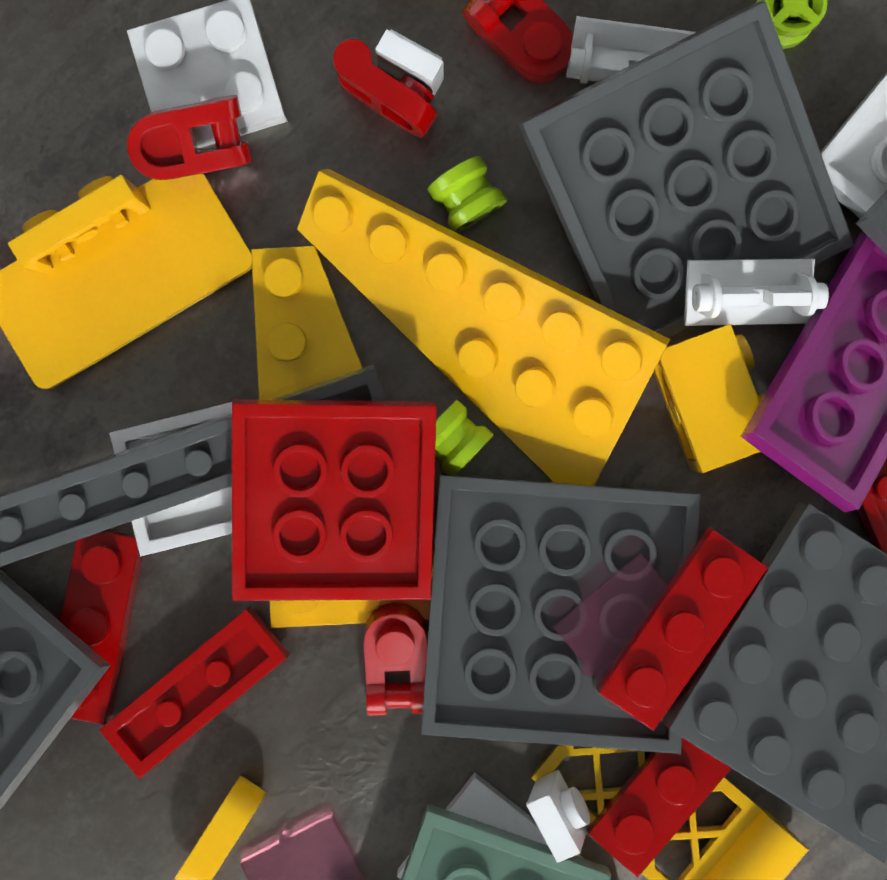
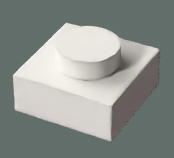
M556 770L536 779L526 805L558 863L581 853L588 824H590V815L584 798L575 787L568 788L560 771Z

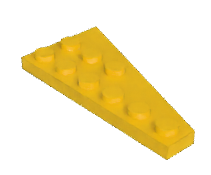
M330 169L318 171L297 230L553 482L595 485L670 339Z

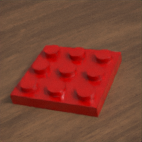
M233 399L232 601L431 600L436 404L434 402Z

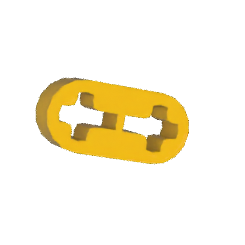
M240 775L174 879L212 880L251 820L267 791Z

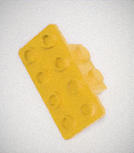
M204 173L171 180L151 179L140 187L135 186L123 175H119L114 179L112 176L98 178L78 192V201L59 212L53 209L35 215L22 226L24 233L8 242L17 260L0 270V327L37 387L53 389L252 269L251 251Z

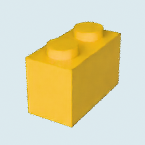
M731 324L667 347L653 372L691 472L705 473L761 452L740 437L763 399L764 394L757 395L749 371L755 368L751 348L742 334H734Z

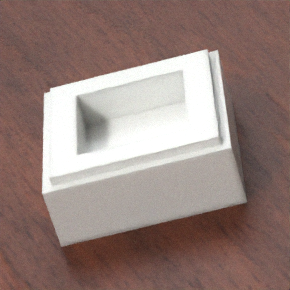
M386 29L375 49L379 68L399 80L403 75L409 76L425 86L435 96L444 80L442 57L398 32Z

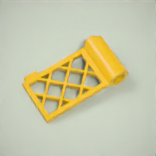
M556 745L531 774V778L536 782V779L554 772L566 756L592 755L595 789L578 791L581 793L584 801L597 800L599 815L604 809V799H613L621 788H603L600 754L637 752L639 768L645 762L644 751ZM726 777L721 780L712 792L721 791L738 807L723 825L697 827L696 812H694L688 819V828H680L671 838V840H690L692 861L676 880H784L809 851V848L794 833ZM587 807L590 815L591 824L596 818L597 814L594 813L589 807ZM711 838L699 852L698 839ZM655 859L641 873L648 880H672L655 865Z

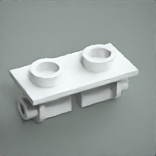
M576 16L571 45L572 51L566 77L580 79V83L587 84L588 80L599 82L696 32Z
M815 259L687 260L684 325L806 324L816 309L826 308L829 299L828 287L825 283H817L814 278Z

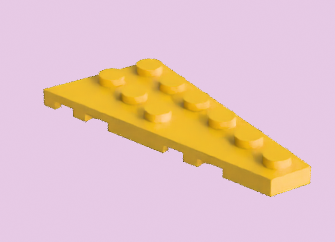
M315 246L251 249L259 400H272L362 369L361 360L358 357L343 314ZM432 544L431 592H432V578H433V564H434V547H433V544ZM431 600L270 601L271 628L366 623L374 610L384 604L393 602L408 604L417 609L425 620H429Z

